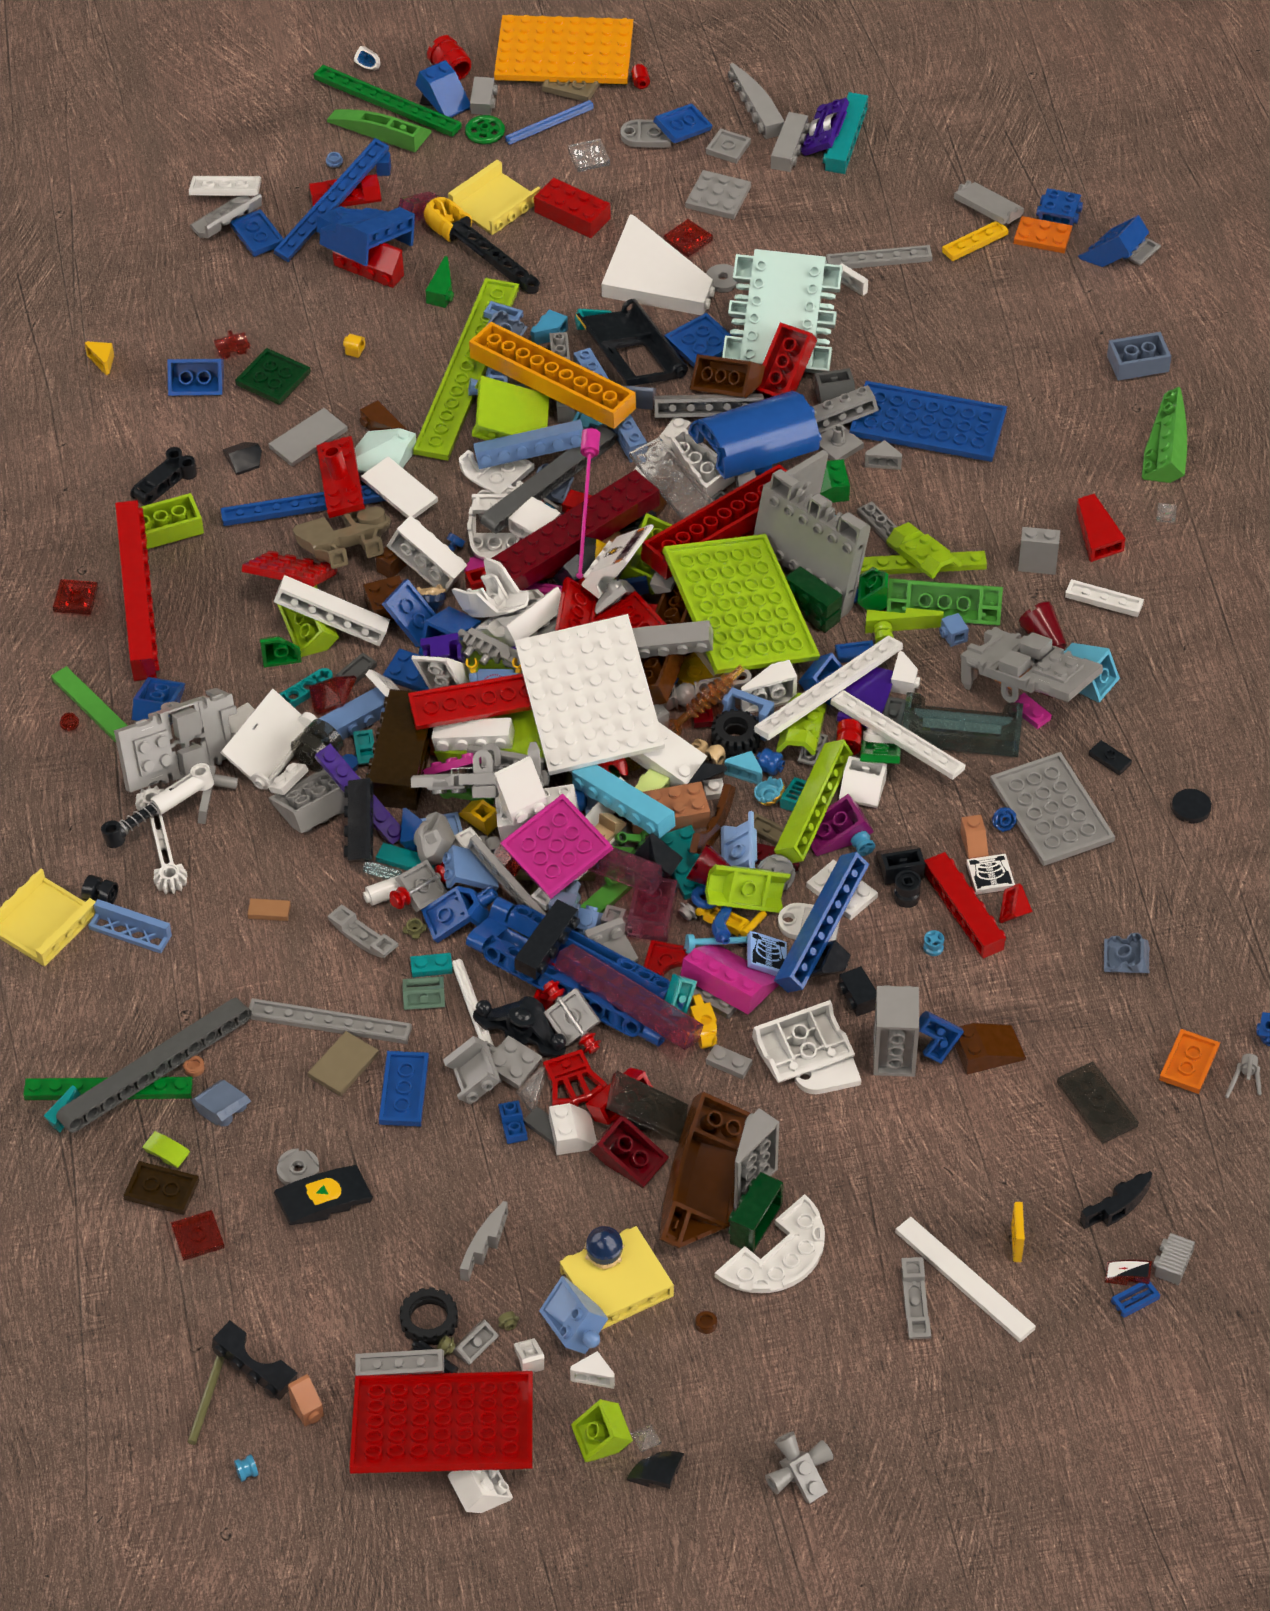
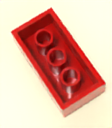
M556 178L548 182L534 196L535 213L589 238H592L611 219L609 202Z
M781 322L779 323L762 364L765 366L762 383L754 390L757 394H763L764 397L770 398L797 390L818 340L813 333Z

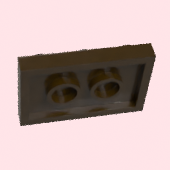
M139 1161L123 1197L124 1200L184 1215L199 1183V1176Z

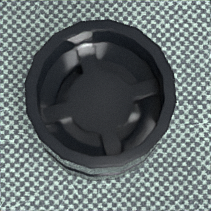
M911 870L899 872L895 878L894 901L900 907H914L920 900L921 877Z
M91 874L83 883L81 896L84 900L91 898L97 901L99 899L114 904L119 886L117 882L107 879L103 881L101 877Z

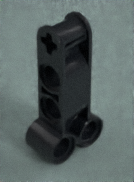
M170 447L166 451V460L135 484L131 489L130 496L140 500L144 506L149 505L182 478L186 480L195 478L197 476V469L194 457L190 455L183 456L180 448Z

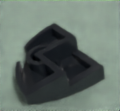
M664 1451L642 1459L631 1470L627 1481L647 1487L651 1483L670 1489L675 1474L678 1473L684 1453Z

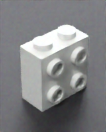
M531 497L508 518L509 531L523 539L559 517L561 513L542 501Z

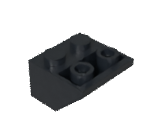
M912 845L876 851V857L885 885L895 883L896 875L904 870L914 871L921 879H924L925 861L921 848Z

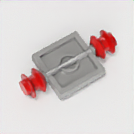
M425 860L397 876L395 880L400 887L396 891L390 892L389 900L391 905L397 909H402L404 905L411 904L414 910L418 912L446 894L448 891L443 885L446 883L443 862L433 869L429 861Z
M549 981L543 986L544 990L542 993H548V1002L556 1001V1003L543 1013L556 1032L565 1036L566 1046H570L580 1038L578 1045H584L585 1050L583 1052L594 1053L600 1048L601 1040L595 1041L594 1036L596 1033H588V1031L601 1022L578 988L573 989L563 997L565 989H559L558 985L560 982Z

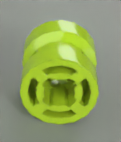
M881 621L874 625L875 644L888 635L894 638L891 623Z

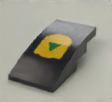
M357 1165L318 1173L292 1182L274 1191L289 1225L328 1220L330 1214L350 1211L352 1205L371 1203L373 1198Z

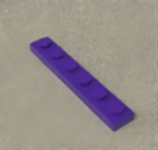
M331 744L315 755L314 758L343 792L344 787L348 786L349 780L360 779ZM374 795L373 827L388 844L394 845L401 839V826Z

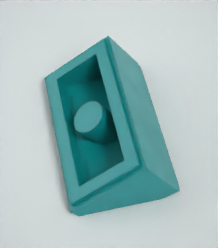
M673 974L661 1013L668 1017L685 1020L697 981ZM677 1001L684 1003L682 1010L678 1007Z

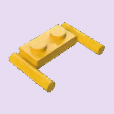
M717 905L713 909L698 907L695 913L697 916L703 915V920L712 924L714 918L721 910V906ZM760 911L749 921L731 912L726 925L731 934L747 936L750 931H753L763 921L767 913L766 911Z

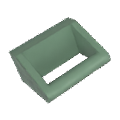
M444 976L403 979L404 1010L445 1007Z

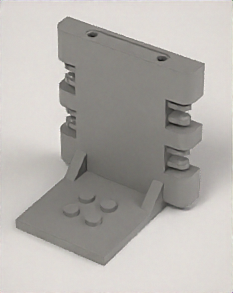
M822 450L786 472L779 469L772 473L771 481L763 485L754 535H767L784 573H787L789 569L790 573H792L801 566L843 595L842 607L840 608L842 618L851 611L854 604L871 527L850 512L845 514L838 512L835 516L836 510L832 507V501L820 494L829 454Z

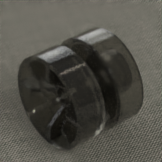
M314 719L291 742V750L301 764H306L307 768L311 771L320 772L323 767L314 758L315 755L329 744L339 753L343 749L344 743L340 734L333 726L321 719Z

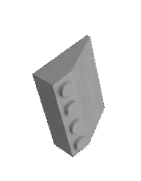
M324 768L297 782L285 795L274 794L269 797L272 805L292 828L300 833L309 832L312 830V827L327 822L329 818L344 813V806H348V798H345L342 789Z
M760 1108L754 1114H749L745 1120L735 1159V1210L739 1207L738 1203L743 1194L746 1195L749 1191L748 1187L753 1178L756 1179L760 1172L772 1176L778 1170L779 1121Z

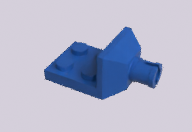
M491 885L479 893L473 889L456 886L421 911L433 940L439 943L469 922L476 926L481 924L489 917L487 906L499 896Z

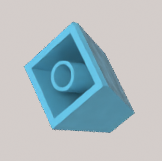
M1071 643L1064 653L1071 651L1073 656L1081 659L1085 658L1103 665V673L1079 692L1096 702H1100L1120 679L1110 649Z

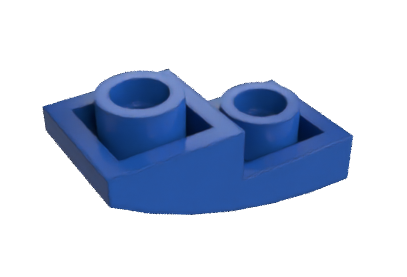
M519 1100L498 1104L507 1144L528 1140Z

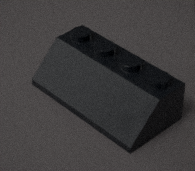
M371 778L349 780L348 786L344 787V796L348 798V806H344V817L348 818V825L344 826V837H348V845H344V857H348L349 862H373L374 783Z

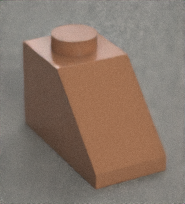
M982 816L962 817L960 833L967 858L989 856L986 830Z
M308 1374L288 1384L291 1407L303 1425L307 1426L318 1422L324 1416L323 1405Z

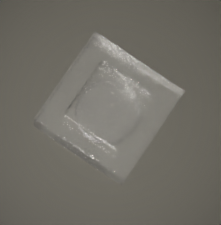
M1158 503L1156 521L1175 523L1177 505Z

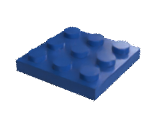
M706 312L664 336L675 351L694 367L697 354L722 357L725 336L732 335Z

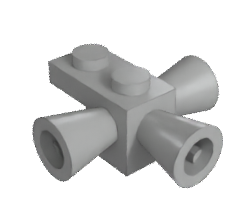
M788 1432L777 1438L774 1443L786 1458L779 1462L782 1469L765 1475L771 1490L775 1494H779L790 1482H794L797 1484L806 1503L809 1504L826 1494L828 1491L815 1466L833 1460V1454L829 1446L823 1440H820L809 1452L799 1451L794 1432Z

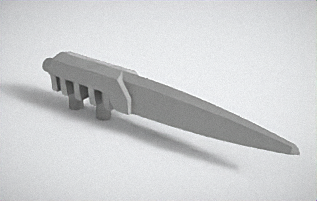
M472 627L468 631L459 630L458 634L463 638L462 643L466 648L463 652L465 657L469 658L474 651H477L482 656L479 663L483 666H486L490 659H493L497 664L502 659L505 666L516 670L512 666L513 658H517V666L520 665L516 649Z

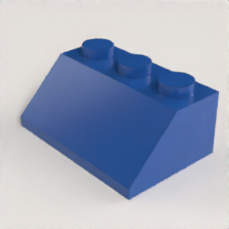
M167 359L168 396L223 395L224 359Z

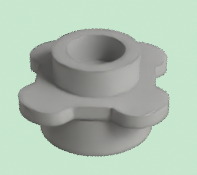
M679 903L681 907L678 913L687 921H691L692 918L697 919L695 915L696 909L691 904Z

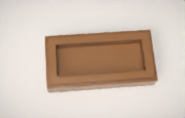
M250 898L248 919L288 921L291 902L286 900Z

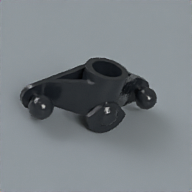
M524 996L520 1001L492 1009L491 1003L487 1000H480L476 1004L473 1019L484 1030L505 1031V1038L509 1035L523 1045L529 1043L536 1045L542 1056L559 1057L566 1052L565 1036L560 1033H554L543 1013L545 1012L543 1004L536 998Z

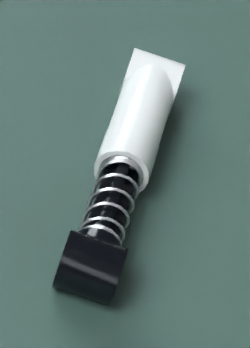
M205 763L194 765L188 775L150 798V803H147L145 808L140 807V811H134L132 816L128 815L126 817V820L105 822L101 826V832L107 847H120L124 844L129 830L133 831L132 828L135 826L139 827L141 822H146V819L149 817L153 818L152 815L155 813L158 815L164 814L198 791L210 789L214 785L210 767Z

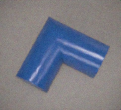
M929 1011L923 1012L919 1018V1032L932 1038L923 1050V1054L941 1064L964 1031L961 1027Z

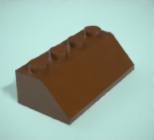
M697 354L690 390L747 398L762 383L765 366L751 361Z

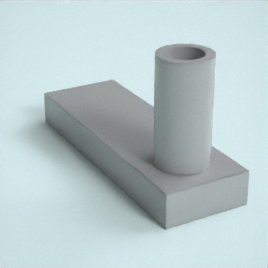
M208 765L214 780L213 786L237 789L238 778L215 774L216 766ZM213 786L202 793L198 823L206 824Z

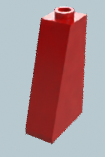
M1095 493L1079 498L1076 512L1090 562L1123 552L1126 538Z

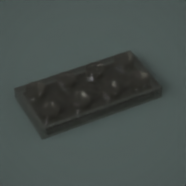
M1093 1061L1057 1078V1084L1102 1144L1138 1127V1120Z
M616 1071L612 1076L606 1109L679 1142L686 1122L688 1104Z

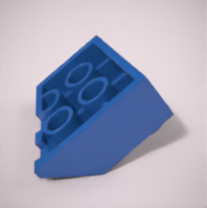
M1137 215L1111 228L1099 238L1098 242L1092 244L1088 251L1081 253L1078 257L1100 267H1104L1121 258L1125 260L1132 255L1133 251L1139 248V244L1146 240L1145 237L1149 234V231L1141 217Z

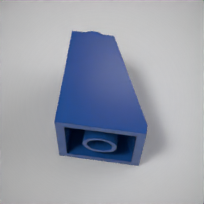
M449 606L425 620L422 639L458 633L460 629L468 631L471 627L475 629L481 624V621ZM420 646L418 654L423 656V649Z

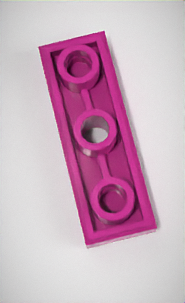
M466 753L462 755L461 759L453 757L446 759V763L443 764L442 762L431 763L430 767L424 769L423 772L424 774L451 773L452 768L472 767L474 755L473 753Z

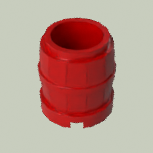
M443 35L433 41L435 44L432 48L429 46L427 50V59L433 65L446 60L456 72L459 80L465 78L471 70V60L463 48L449 35Z

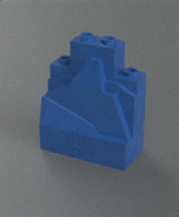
M340 206L317 216V232L320 233V245L367 266L369 249L392 239L413 246L415 214L401 207L391 211H383L372 208H364L362 210L347 209Z

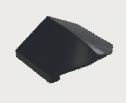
M243 442L223 449V453L236 476L260 468L262 450L258 443Z
M703 762L689 783L704 781L727 772V767Z

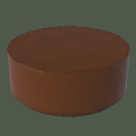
M710 1311L700 1312L695 1319L696 1329L703 1334L714 1332L717 1328L716 1315Z

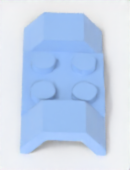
M752 811L748 812V821L737 827H721V856L731 866L755 868V862H757V830L754 828V812Z

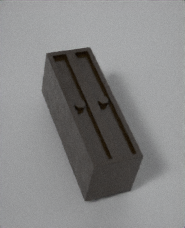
M390 689L388 697L385 696L384 698L385 711L381 712V727H378L376 732L378 740L377 743L374 742L373 744L374 757L369 760L370 773H367L365 778H371L373 781L374 795L384 807L407 808L408 810L417 811L422 787L411 788V777L413 775H423V770L427 768L431 749L429 742L430 738H432L433 727L416 730L408 699V693L413 691Z

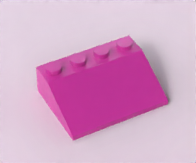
M704 945L694 948L683 958L681 976L696 980V986L746 1014L751 1013L779 986L774 981L776 976L748 968L747 960L720 945Z

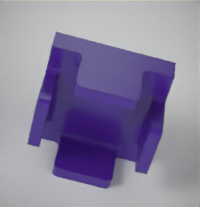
M458 633L420 639L423 656L449 658L461 663L466 662L467 657L463 655L466 648L463 646Z

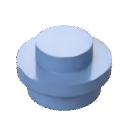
M331 152L327 155L326 164L328 166L336 168L342 165L343 158L340 153Z

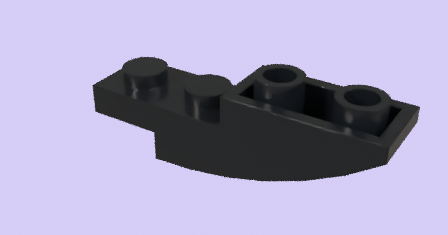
M1152 1172L1140 1173L1127 1182L1118 1183L1113 1189L1112 1197H1106L1096 1205L1085 1207L1081 1211L1080 1224L1086 1229L1101 1221L1108 1227L1128 1215L1147 1194L1151 1186Z

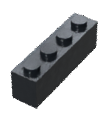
M557 899L515 957V970L537 980L540 974H544L549 961L557 956L559 947L567 942L569 933L572 929L575 930L580 922L578 909Z

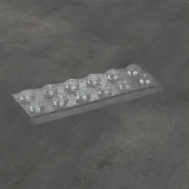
M660 437L629 453L631 460L646 478L660 490L661 496L681 520L713 502L711 497Z

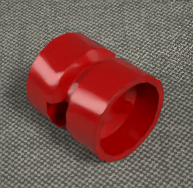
M854 719L841 720L837 724L836 741L844 739L853 755L859 753L862 736L861 723Z

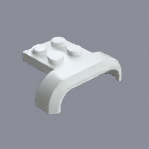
M467 450L459 457L460 469L469 480L492 494H510L522 485L523 482L521 480L535 469L534 463L527 459L479 469L473 452Z

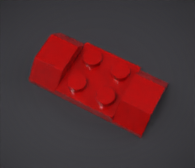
M377 174L365 176L338 207L381 202ZM337 179L309 184L313 206Z

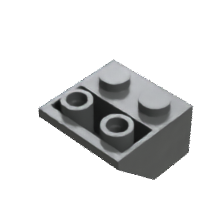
M850 368L815 373L814 390L819 404L855 390V383Z

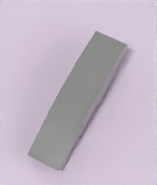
M503 1201L477 1231L460 1266L461 1280L469 1282L474 1264L483 1265L488 1248H498L508 1216V1202Z

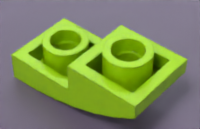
M154 1131L142 1147L147 1153L159 1157L164 1163L176 1168L181 1165L190 1153L189 1149L156 1131Z

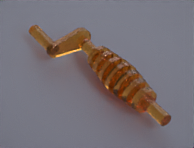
M739 665L728 675L722 674L720 676L722 680L716 678L714 680L716 685L710 682L707 684L708 688L704 686L701 689L702 693L698 692L696 694L697 699L693 698L691 700L693 705L688 703L686 711L676 720L671 718L669 720L672 732L680 736L683 723L690 717L697 718L699 716L697 711L703 714L706 712L705 708H712L711 703L716 705L718 703L717 698L719 700L723 698L721 691L726 694L729 691L726 686L732 688L734 686L733 680L743 673L745 669Z

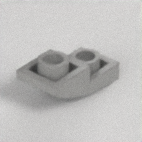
M820 733L816 755H811L802 746L797 761L814 766L824 743L828 741V735Z

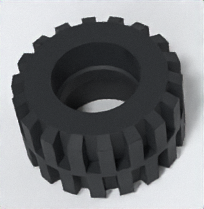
M730 709L729 712L723 711L722 715L718 714L712 722L711 745L723 746L726 759L749 751L755 754L760 746V735L755 733L754 726L759 721L756 720L754 715H750V712H743L742 709H738V711Z

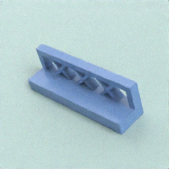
M99 899L94 904L96 914L88 925L90 930L158 953H162L172 936L170 923ZM99 919L106 920L109 923L103 926L96 925ZM118 926H124L126 927V930L122 932H117L114 930V928ZM136 932H142L144 933V936L140 938H134L132 937V934ZM155 938L162 939L159 946L152 944L150 940Z

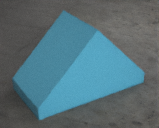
M752 751L725 760L724 766L727 767V772H724L725 775L757 785L762 781L763 770Z

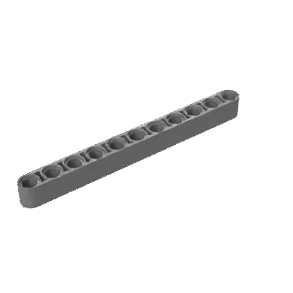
M604 425L596 428L600 432L599 454L591 458V462L610 449L617 441L618 434ZM581 447L568 449L488 509L482 515L480 523L495 534L508 526V518L528 499L534 497L541 501L587 466V458L580 453Z
M238 998L227 1001L63 1106L57 1112V1120L69 1132H77L246 1023L250 1019L252 1011Z

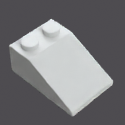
M412 655L411 659L429 689L470 682V670L465 663L449 658Z
M790 660L777 662L768 666L742 686L741 690L774 702V707L788 704V701L797 694V675ZM741 700L743 712H758L757 705Z
M530 756L494 773L502 810L513 826L532 818L548 805L545 792Z

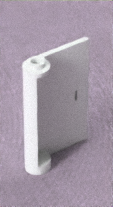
M272 689L220 753L246 775L258 789H268L274 782V779L282 772L314 732L317 717L310 712L299 713L280 694Z

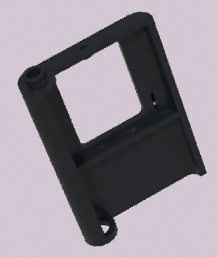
M636 299L627 300L623 304L621 311L585 317H582L580 313L576 314L577 319L628 386L678 379L686 375L688 371L687 365ZM632 304L631 309L627 310V307ZM644 345L664 372L636 376L616 349Z

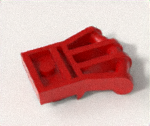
M582 1049L543 1062V1067L552 1086V1106L570 1103L579 1107V1104L590 1101L608 1086L591 1069ZM587 1076L597 1086L590 1091L583 1077ZM570 1081H578L583 1092L582 1095L576 1096ZM558 1085H564L569 1098H558Z

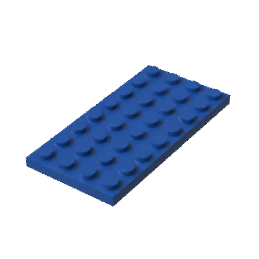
M865 381L864 386L868 385L875 396L879 411L853 420L849 433L859 438L881 442L885 440L888 443L989 462L993 461L1007 413V406Z

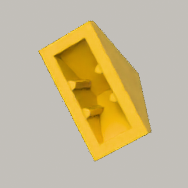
M85 342L87 357L105 375H108L114 359L112 343Z

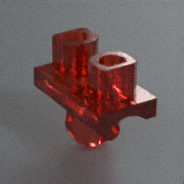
M229 330L227 331V337L214 340V345L222 359L229 358L232 352H237L239 355L246 354L247 348H250L245 332L233 335L232 331Z

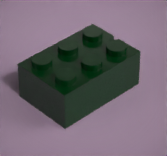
M801 566L785 577L805 620L824 633L840 622V608L842 607L843 597L841 593Z
M762 1172L759 1173L756 1179L753 1178L748 1187L749 1191L746 1195L743 1194L738 1203L739 1207L736 1211L733 1210L728 1219V1222H730L728 1230L730 1244L741 1249L747 1247L753 1253L783 1204V1182Z

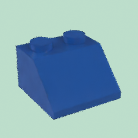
M833 653L822 655L811 664L798 682L807 691L837 671L842 665ZM830 698L829 700H827L825 703L828 704V705H830V706H832V705L830 704L832 698Z

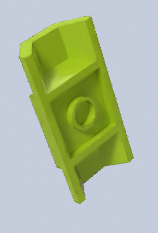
M909 522L894 528L886 540L888 546L932 579L936 577L941 567L953 562L958 567L962 566V562L954 557L949 549L929 534L922 533Z
M797 693L793 698H791L788 701V703L797 698L798 696H800L802 693ZM824 702L780 732L777 752H781L788 745L804 746L811 755H816L827 704Z
M715 864L708 873L705 888L707 904L780 913L783 909L781 898L784 884L790 879L791 874L765 869Z

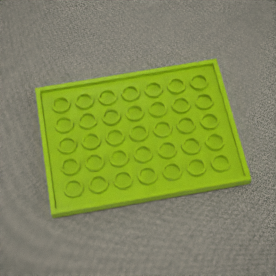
M766 534L664 546L662 552L692 622L709 620L713 628V650L706 651V654L715 674L735 672L744 668L747 670L765 668L771 664L790 660L791 664L819 659L818 649Z

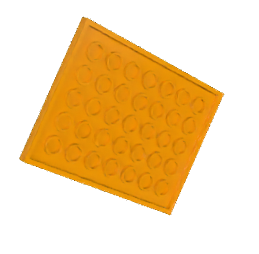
M502 15L494 80L545 82V80H549V82H557V80L559 82H568L569 80L572 83L573 81H577V83H582V81L594 83L598 81V83L628 84L633 19Z

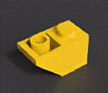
M473 800L458 813L460 817L487 836L497 827L496 808L485 800Z

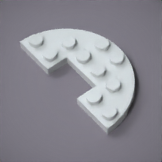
M804 1194L775 1219V1225L788 1236L761 1259L747 1247H743L715 1272V1278L729 1287L750 1293L777 1292L801 1282L817 1266L824 1249L825 1230L817 1207Z

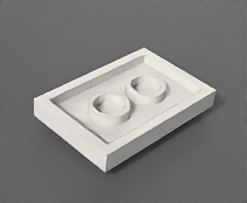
M833 859L806 882V887L819 896L837 862ZM861 880L843 915L852 920L878 898V892Z

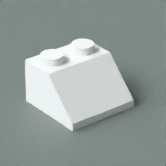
M570 1103L549 1106V1121L556 1155L588 1151L595 1144L597 1139L589 1111Z

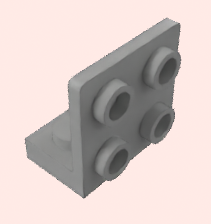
M622 917L584 931L585 936L634 962L638 961V956L625 935V922Z

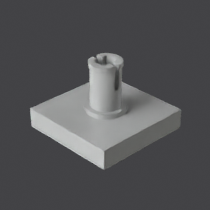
M837 424L833 429L821 434L822 440L820 441L819 451L824 450L828 452L830 460H845L864 448V442L854 434L849 433V430L841 424Z

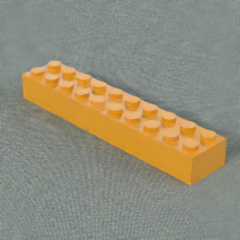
M490 322L469 341L470 358L613 429L636 409V393L493 322Z

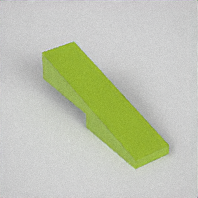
M906 608L905 613L867 610L865 634L874 633V625L881 621L891 623L893 631L940 628L944 611Z

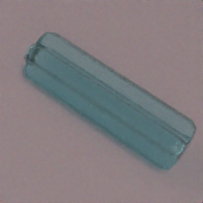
M366 861L363 867L365 873L386 879L402 874L401 870Z

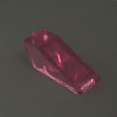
M428 191L402 197L398 207L414 213L415 222H419L424 217L427 203L440 196Z

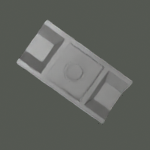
M257 194L252 198L237 196L190 224V227L199 238H209L221 231V224L227 225L231 222L232 218L249 214L262 206L261 194Z

